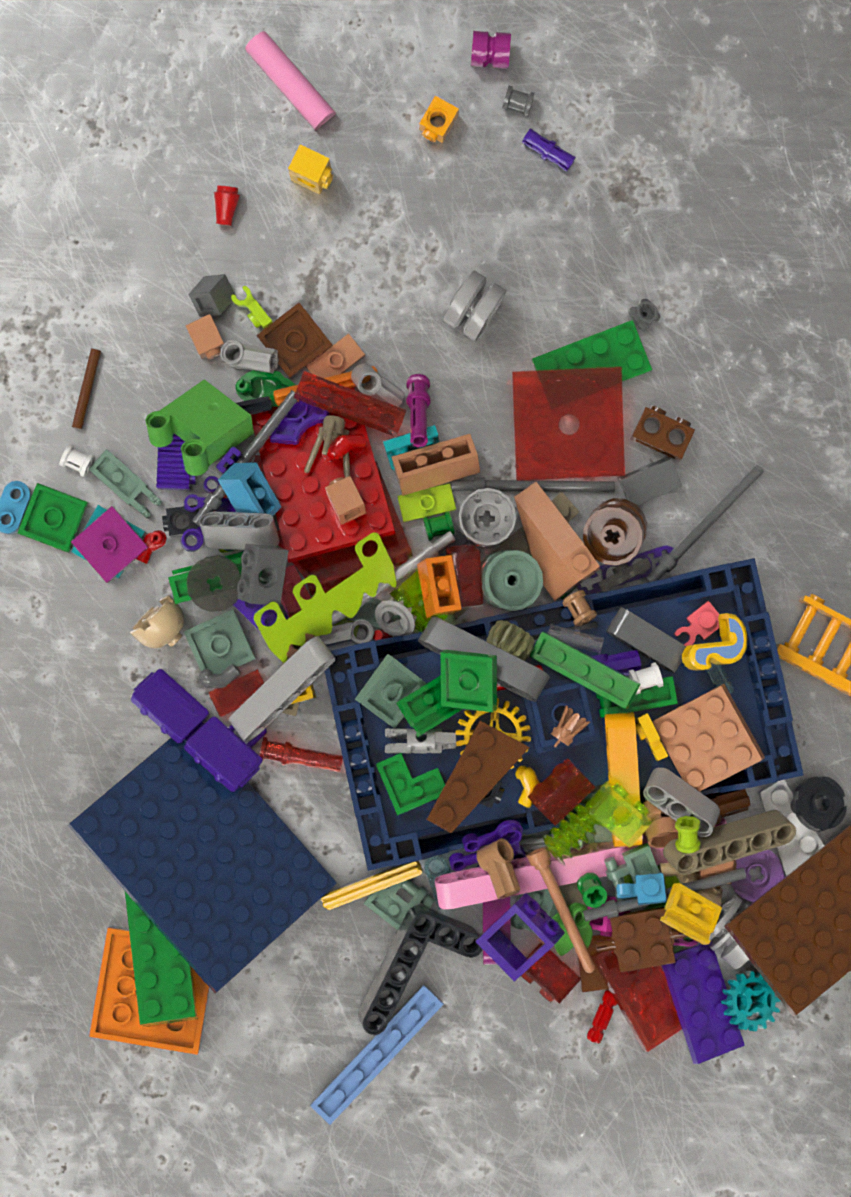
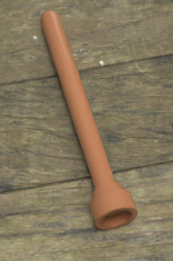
M545 846L536 849L526 855L531 866L540 871L585 972L592 973L595 970V965L549 865L551 862L549 859L551 855L548 848Z

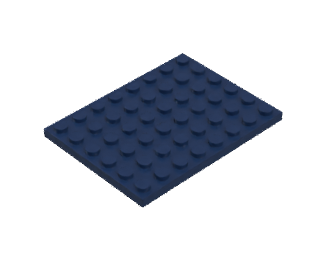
M170 738L71 821L68 827L214 993H217L333 888L337 882L249 782L242 788L239 787L235 792H231L221 782H217L214 776L201 764L195 763L194 758L184 749L187 742L186 739L182 743H177Z

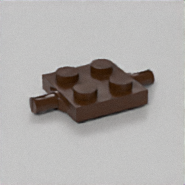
M665 907L619 914V916L610 918L613 931L611 939L595 941L597 953L614 950L618 957L620 972L676 963L673 949L674 939L688 936L660 921L661 917H664L666 910L664 909Z

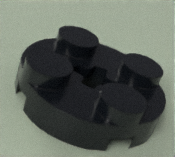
M816 776L802 781L797 786L790 805L798 820L806 828L815 832L825 831L838 826L843 821L847 812V806H844L843 797H845L842 787L832 778L825 776ZM815 799H823L822 805L824 810L816 807Z

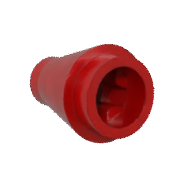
M217 185L216 192H214L216 224L232 226V220L240 198L237 187Z

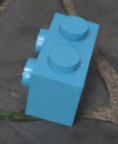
M234 463L218 479L236 512L270 514L273 517L281 508L279 501L257 463Z

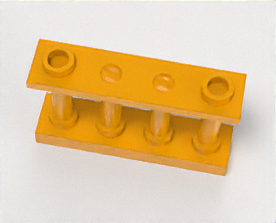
M810 594L809 597L806 595L801 596L799 602L807 605L789 642H785L784 645L776 644L779 658L851 696V681L847 680L848 674H846L851 665V641L837 668H833L831 671L822 666L824 663L822 659L840 625L842 624L851 629V619L825 606V600L814 594ZM818 611L831 618V621L813 655H809L806 658L798 653L800 650L798 646Z

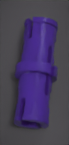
M532 128L529 129L521 142L540 154L543 160L546 161L548 159L566 172L576 159L575 156L557 146L556 141L544 138Z

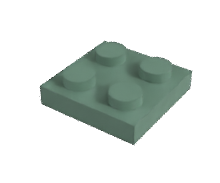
M234 609L183 631L201 671L209 669L213 674H220L232 663L238 668L256 659Z
M387 654L355 700L391 727L396 728L404 717L396 703L427 683Z

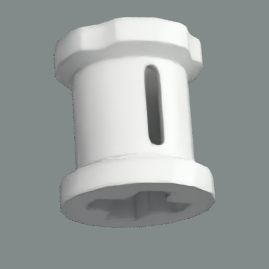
M69 444L60 459L59 465L62 467L68 466L80 472V476L85 477L95 457L92 454L86 455L74 449V445Z
M656 662L651 663V667L642 670H629V677L641 684L636 695L640 694L643 689L656 685L658 687L663 686L662 676Z

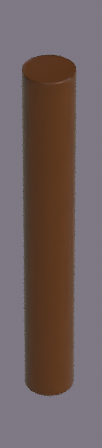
M90 349L71 426L80 430L83 428L101 351L98 349Z

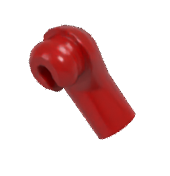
M363 434L338 436L330 444L327 457L333 460L341 459L352 448L365 447V436Z
M160 530L147 534L143 541L149 548L137 557L136 560L148 564L152 553L166 544V534Z

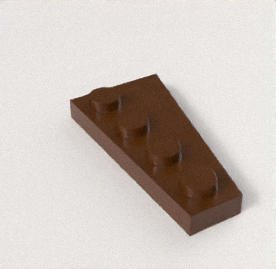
M480 720L427 820L452 833L530 747Z

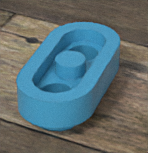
M21 481L8 483L1 495L0 532L13 534L19 530L32 497L30 488ZM16 489L20 490L21 496L18 499H13L12 492ZM10 515L11 522L4 525L2 522L3 517Z

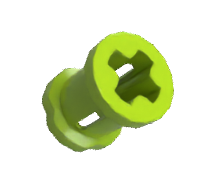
M690 816L678 818L675 823V828L678 831V839L675 843L676 849L682 853L698 851L701 846V842L698 839L699 819Z

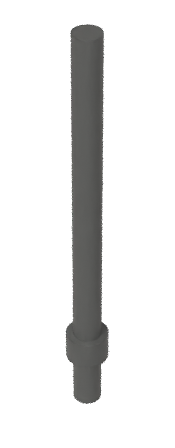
M290 391L236 463H250L300 398L296 392ZM220 484L213 494H208L203 501L205 504L192 520L197 526L200 527L199 519L204 514L217 511L223 502L221 500L226 493Z
M756 464L669 554L662 556L658 561L659 565L645 578L646 582L658 581L666 572L670 573L677 566L676 562L759 478L764 472L763 469Z
M474 477V480L452 481V490L474 492L478 489L491 488L500 491H523L537 482L543 491L615 492V481L485 480V477Z
M739 868L682 885L697 892L747 877L744 868ZM672 887L665 889L666 900H668ZM637 897L618 902L611 900L605 902L603 906L584 910L583 915L585 922L605 916L609 919L619 916L620 912L650 904L638 905Z

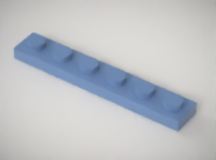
M423 984L390 1019L385 1030L372 1038L311 1103L310 1107L331 1125L444 1003Z

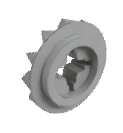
M394 597L389 600L384 599L376 607L375 617L378 625L384 632L393 637L411 635L417 627L415 624L417 617L411 614L412 607L406 608L403 600L397 602ZM393 615L401 616V619L397 618L392 620L391 618L393 617Z

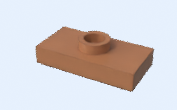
M348 333L309 363L306 368L318 380L344 373L365 357V354Z

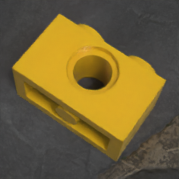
M301 144L288 167L291 181L318 194H321L323 188H329L334 176L331 174L333 169L331 168L330 158Z

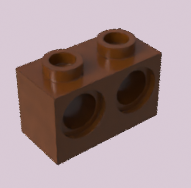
M645 407L630 440L679 462L684 456L695 429L691 428V423L685 419L676 417L674 420L665 416L667 412L659 407ZM646 420L656 421L658 431L655 433L647 432L644 422ZM672 431L680 432L683 436V442L678 445L673 444L669 439V433Z

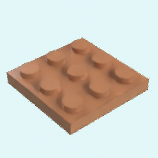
M725 684L652 721L681 778L698 791L765 758Z

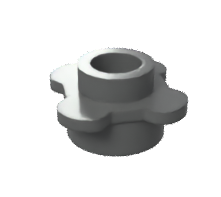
M642 299L638 306L629 309V316L636 320L640 330H647L649 324L660 319L657 307L649 299Z

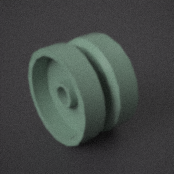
M506 549L492 552L485 556L478 565L475 575L476 589L481 598L492 607L509 611L522 610L533 604L540 595L543 586L542 570L538 562L528 553L519 550Z

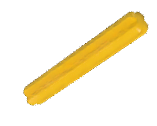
M419 861L401 864L329 892L321 898L323 907L331 910L422 874L421 864Z

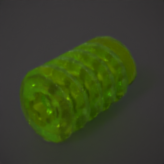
M576 804L574 808L577 814L573 812L567 813L569 822L563 819L559 821L561 830L556 827L551 828L553 838L548 835L543 836V841L548 851L562 865H565L562 858L563 855L571 859L573 858L571 848L578 851L581 850L578 843L579 840L586 843L589 842L586 835L587 832L595 836L597 835L594 828L595 824L604 828L601 820L591 810L580 804Z

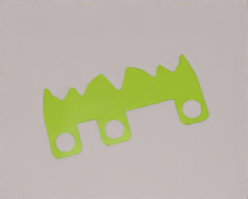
M378 533L369 534L355 546V551L363 568L327 593L324 592L315 575H310L295 585L293 594L302 610L286 620L276 602H270L254 614V621L267 646L283 663L288 660L287 652L291 644L298 646L305 644L306 633L321 636L332 632V613L334 610L341 612L349 618H353L362 604L364 593L375 597L378 585L381 582L389 583L392 587L396 588L397 583L393 563ZM369 540L376 541L378 544L377 552L371 557L364 556L362 553L363 545ZM306 583H313L316 586L315 595L311 599H303L300 596L302 586ZM266 610H274L277 613L276 622L271 626H264L261 623L262 614Z

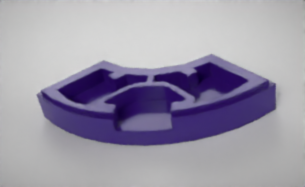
M315 394L300 399L272 433L270 441L298 445L301 435L309 427L323 423L324 418L330 416L332 394Z

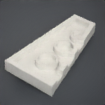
M781 780L761 790L759 795L765 812L778 810L796 827L794 839L785 845L776 847L786 877L822 848L824 844L818 834L806 828L798 820L796 814L793 813L790 807L793 793L785 780Z

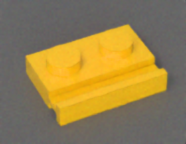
M675 883L672 886L664 908L666 912L660 921L702 945L710 944V934L714 932L722 907L686 886Z

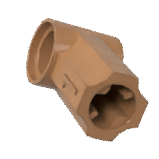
M501 838L479 849L476 856L480 867L489 873L497 899H503L519 893L521 889L511 864L514 852L510 843Z

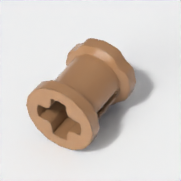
M583 590L569 595L562 602L564 607H568L575 619L573 621L575 627L582 626L597 616L596 611L591 610L585 599L586 594Z

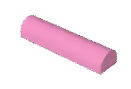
M266 31L260 32L249 41L245 47L246 52L315 131L336 114L333 108Z

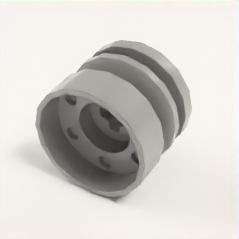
M491 488L478 489L469 494L461 504L458 516L459 529L467 540L476 547L484 549L497 547L506 541L514 530L516 522L515 506L510 498L500 490ZM484 513H489L490 518H494V522H490L488 527L484 526L483 521H479V518H482Z
M734 895L720 906L722 910L716 927L709 937V940L712 939L709 947L713 951L723 944L726 945L722 951L721 958L735 970L749 960L724 927V925L748 907L745 904L739 908L742 900L737 895Z

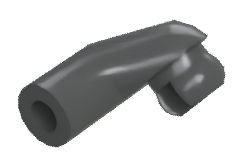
M232 663L220 674H213L211 670L204 669L199 673L198 677L202 681L201 685L205 688H224L241 675V672Z

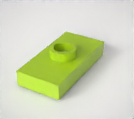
M450 483L404 496H397L403 523L443 514L448 511H456Z

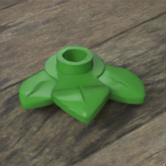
M572 903L568 908L588 949L593 934L592 928L589 925L590 921L585 922L583 911L588 909L581 903ZM556 913L552 919L559 924L565 934L554 947L557 953L563 956L574 946L559 913Z

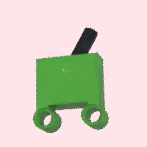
M204 379L161 410L147 415L145 422L149 442L155 447H165L173 441V434L175 433L185 441L181 447L185 471L192 476L202 475L212 463L225 455L232 447H236L254 434L251 415L271 411L272 403L268 396L235 403Z

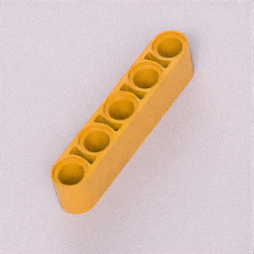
M634 712L605 714L614 847L642 845Z

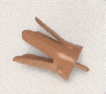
M566 705L558 726L554 727L551 733L558 739L554 747H557L560 741L569 746L573 742L574 736L585 728L590 721L586 722V718L579 720L580 715L578 713L573 714V709H568Z

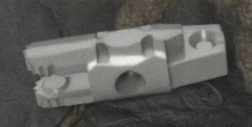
M411 728L385 729V736L387 738L407 739V743H390L385 745V753L388 754L442 753V749H456V733L442 732V729L432 728L419 737L416 736V731Z

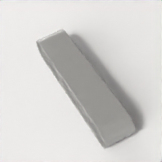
M319 636L310 639L229 717V722L244 742L254 739L332 665L336 658Z

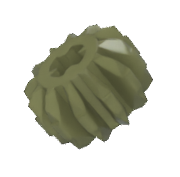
M498 620L490 629L486 642L525 661L532 652L535 640L528 632H525L515 624Z

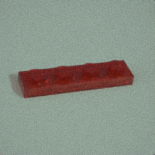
M306 371L303 372L294 395V399L393 437H397L407 411Z

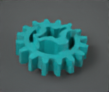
M745 971V975L737 973V981H727L731 987L730 990L723 989L722 991L727 995V999L722 1000L721 1004L728 1005V1009L723 1012L724 1015H732L730 1023L734 1025L739 1024L738 1029L740 1030L748 1029L749 1031L756 1032L758 1028L766 1029V1021H775L772 1016L773 1012H780V1009L775 1007V1003L781 1000L775 997L774 991L759 972ZM751 982L756 984L755 986L751 987L745 986L746 984ZM752 1015H757V1016H758V1017L755 1018V1019H751V1020L747 1019L748 1016H750V1017H751Z

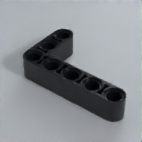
M421 905L411 907L406 913L359 1009L358 1017L365 1032L370 1035H378L385 1030L428 942L465 957L473 958L478 956L483 950L475 942L480 937L476 929ZM421 917L426 918L422 925H414L417 919ZM443 928H450L448 934L443 936L439 935V932ZM467 938H474L470 945H463ZM407 942H414L412 948L408 950L403 949ZM402 966L399 973L391 974V970L394 967ZM390 991L387 997L379 998L381 992ZM371 1015H378L374 1022H367Z

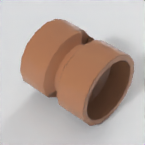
M648 800L640 805L641 819L643 825L646 826L645 833L649 846L652 848H665L666 844L678 838V831L675 828L676 821Z

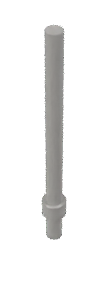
M451 531L432 543L430 541L421 547V552L394 570L396 582L417 568V564L424 559L439 556L441 550L456 540ZM379 583L376 596L391 585L389 583ZM364 593L361 606L374 597ZM336 610L332 613V626L347 616Z

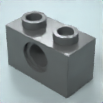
M246 543L241 557L242 570L237 584V599L251 604L263 605L276 602L280 606L289 550L276 546Z

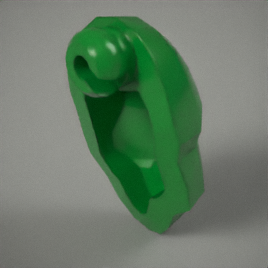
M253 370L239 378L235 384L236 394L244 401L268 396L271 399L272 407H276L277 404L275 403L273 392L295 386L296 384L285 378L280 371H274L272 374Z

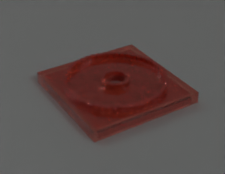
M621 366L512 371L516 481L625 476ZM567 414L574 415L579 420V428L573 434H565L559 428L560 419Z

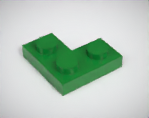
M402 753L376 763L397 815L437 799L445 786L438 768L412 778Z

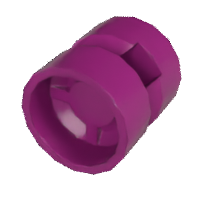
M473 30L471 66L486 67L488 63H491L493 68L508 69L511 33L496 32L494 36H490L488 31Z

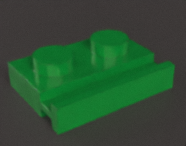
M441 675L396 703L409 725L413 726L417 737L462 710L460 708L441 706Z

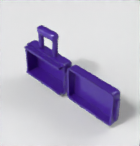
M158 669L155 673L151 672L134 688L130 700L140 709V713L143 716L147 715L160 727L163 734H168L175 742L182 743L186 739L187 742L184 749L194 758L195 763L201 764L214 776L217 782H221L231 792H235L239 787L242 788L260 770L259 767L263 760L251 748L267 734L266 728L246 744L233 733L235 729L232 725L227 727L217 717L213 716L206 723H203L209 711L162 669Z

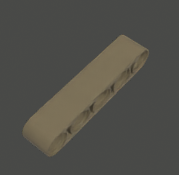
M770 810L714 827L711 835L707 837L698 836L701 846L694 853L678 851L675 847L677 839H674L666 844L663 855L679 874L687 875L785 845L794 839L796 827L780 811Z

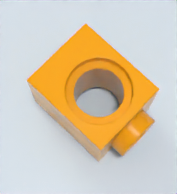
M435 95L419 123V130L422 131L421 135L432 142L438 140L443 143L459 115V108ZM439 116L445 120V123L441 127H435L430 123L431 119Z

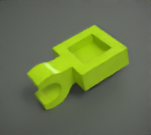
M243 286L242 288L247 294L246 298L238 300L233 294L231 296L233 303L238 307H246L249 310L250 314L247 317L256 329L260 326L265 329L273 323L272 320L253 298L250 289L247 286Z

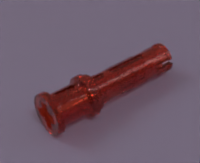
M263 737L259 755L262 760L278 761L284 766L293 763L340 773L342 755L294 747L288 741L279 743L269 741L267 737Z

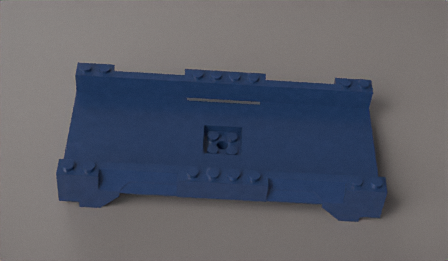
M755 558L704 568L658 581L586 595L585 599L591 610H595L597 616L586 624L597 622L598 627L554 636L589 656L608 654L609 656L621 652L635 651L606 632L620 607L637 615L683 645L689 640L688 634L682 632L679 636L675 637V631L681 627L690 626L686 618L707 601L712 604L719 614L729 613L736 615L743 622L747 632V648L742 658L726 665L711 663L710 669L697 671L688 669L681 662L675 673H671L658 665L662 678L673 676L678 704L635 711L634 717L636 718L644 713H648L651 721L725 684L765 758L699 792L703 795L717 792L722 793L804 776L792 725L793 718L770 615L766 610ZM563 601L485 617L454 626L486 642L490 629L498 620L515 624L525 632H528L530 636L540 635L541 632L549 633L575 627L573 623L575 619L568 607H564ZM718 628L705 640H702L697 635L694 644L722 642L720 629ZM423 632L331 650L336 659L325 670V676L368 871L415 862L464 848L462 839L465 835L473 833L479 837L496 830L499 824L507 820L518 821L523 828L522 835H528L611 817L609 787L533 803L530 808L518 803L524 788L521 780L516 778L515 772L522 765L527 768L531 767L537 775L540 787L534 799L609 783L605 717L600 718V698L596 697L594 691L530 656L525 662L533 666L541 665L543 671L550 676L537 701H530L508 689L497 691L498 707L503 708L505 701H509L510 704L507 710L511 712L517 706L519 711L514 716L517 719L522 715L526 716V719L520 722V726H530V730L522 731V736L531 737L529 742L522 741L523 744L530 747L528 752L521 756L523 760L521 762L517 761L514 764V768L509 769L500 779L502 781L501 787L505 789L500 803H493L492 808L478 803L452 833L427 820L437 799L397 815L376 763L400 754L385 753V745L390 743H407V739L387 738L385 736V729L393 727L356 701L355 698L387 654L395 658L426 683L441 675V655L419 643L418 640ZM638 653L641 669L651 667V663L654 662ZM612 702V707L619 706ZM567 705L568 709H573V714L578 713L580 715L579 720L586 718V722L590 721L585 728L574 736L573 742L569 746L560 741L557 747H554L558 739L551 733L553 728L559 724V721L554 717V711L557 707H566ZM462 709L434 728L442 729V732L456 733V730L464 731L465 726L460 725L458 721L462 719L468 722L470 718L464 714V711L468 709ZM468 710L472 715L476 713V710ZM491 712L479 716L472 724L471 729L475 730L480 720L489 725ZM499 713L500 729L506 733L517 734L513 722L504 714ZM405 717L402 718L396 727L414 729L413 726L409 725ZM493 721V727L495 728L496 721ZM636 733L641 805L647 801L643 791L654 769L666 768L681 778L669 754L667 757L656 761L649 744L645 739L641 741ZM456 735V742L464 740V735ZM456 744V749H442V753H402L412 778L438 768L446 784L461 757L460 752L465 749L466 745L457 746Z

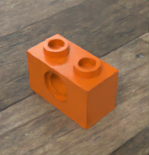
M452 555L426 558L418 563L417 569L426 618L453 615L460 611L462 608Z

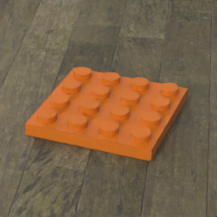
M108 927L89 1037L198 1055L209 986L192 968L198 1019L142 1027L139 1022L129 930Z

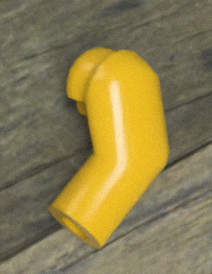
M522 765L515 772L516 778L521 780L524 788L518 803L530 808L540 784L535 771L531 767L527 768Z

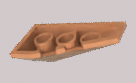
M537 482L514 497L531 555L538 562L542 570L543 586L554 601L600 570L599 564Z

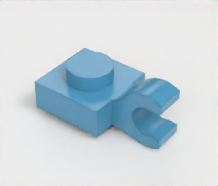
M663 873L636 875L635 884H617V899L637 897L638 905L666 903Z

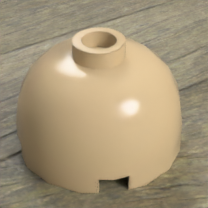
M170 595L165 596L159 601L162 604L161 607H151L133 626L134 630L130 631V634L142 645L149 648H161L168 644L172 647L181 639L182 635L179 632L184 626V614L181 607L175 604L174 599Z

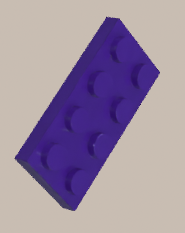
M701 943L674 953L676 963L662 965L693 1064L703 1063L745 1046L740 1029H738V1024H731L732 1015H724L723 1013L728 1009V1005L721 1004L722 1000L727 999V995L722 991L727 988L715 951L709 947L710 944L702 945Z

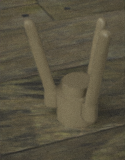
M326 416L324 418L323 427L319 428L318 437L304 469L305 473H309L323 440L322 454L327 455L330 444L334 439L341 435H349V431L345 429L346 422L343 418L338 416ZM349 452L343 456L345 478L350 476Z

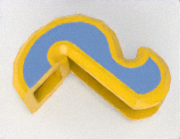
M719 614L718 620L722 642L686 646L682 653L684 665L690 670L697 671L710 669L711 663L726 665L740 660L747 648V632L743 622L734 614Z

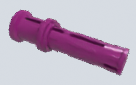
M414 374L406 380V388L409 391L406 397V404L411 409L410 443H413L415 447H423L428 443L427 408L431 403L430 395L428 394L430 380L426 375Z

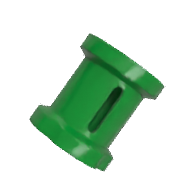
M449 511L445 512L444 515L430 519L423 517L428 541H432L433 537L444 535L449 531L452 534L455 533Z
M586 873L579 877L577 888L582 894L584 903L591 908L603 905L607 900V892L602 886L598 875Z

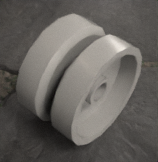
M475 270L469 275L464 284L460 286L443 318V322L455 329L463 323L466 317H469L463 330L464 335L473 341H476L485 330L507 292L506 289L494 283L481 295L486 285V277Z

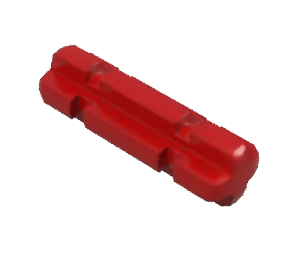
M610 990L605 991L602 998L603 1003H600L593 1019V1027L589 1029L587 1034L589 1041L597 1044L601 1043L604 1036L602 1032L607 1029L614 1012L613 1006H616L619 1000L617 993Z

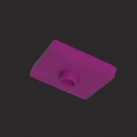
M113 506L71 541L106 583L114 579L149 548Z

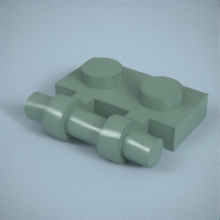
M648 843L623 852L622 856L625 864L617 865L614 857L604 860L607 868L606 875L608 880L613 882L615 890L617 884H625L622 877L630 874L635 884L636 875L660 873ZM616 890V892L614 893L617 902H618V901H621V900L629 899V898L617 899V890Z
M408 879L390 886V888L388 887L370 894L364 905L398 930L411 907L419 905L421 902L427 908H430L435 899L427 894L428 890L423 886L420 888ZM400 887L413 896L409 903L396 894ZM422 917L417 919L414 925H417Z

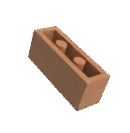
M471 434L392 457L395 475L402 496L480 473L478 454Z

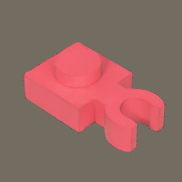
M707 601L686 618L690 626L677 629L674 633L675 637L679 636L682 632L687 633L689 640L684 644L685 646L693 645L697 635L702 640H705L719 628V613Z

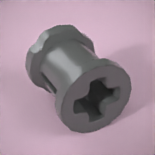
M509 85L502 109H515L524 112V115L528 116L535 92H530L529 94L514 90L513 86Z

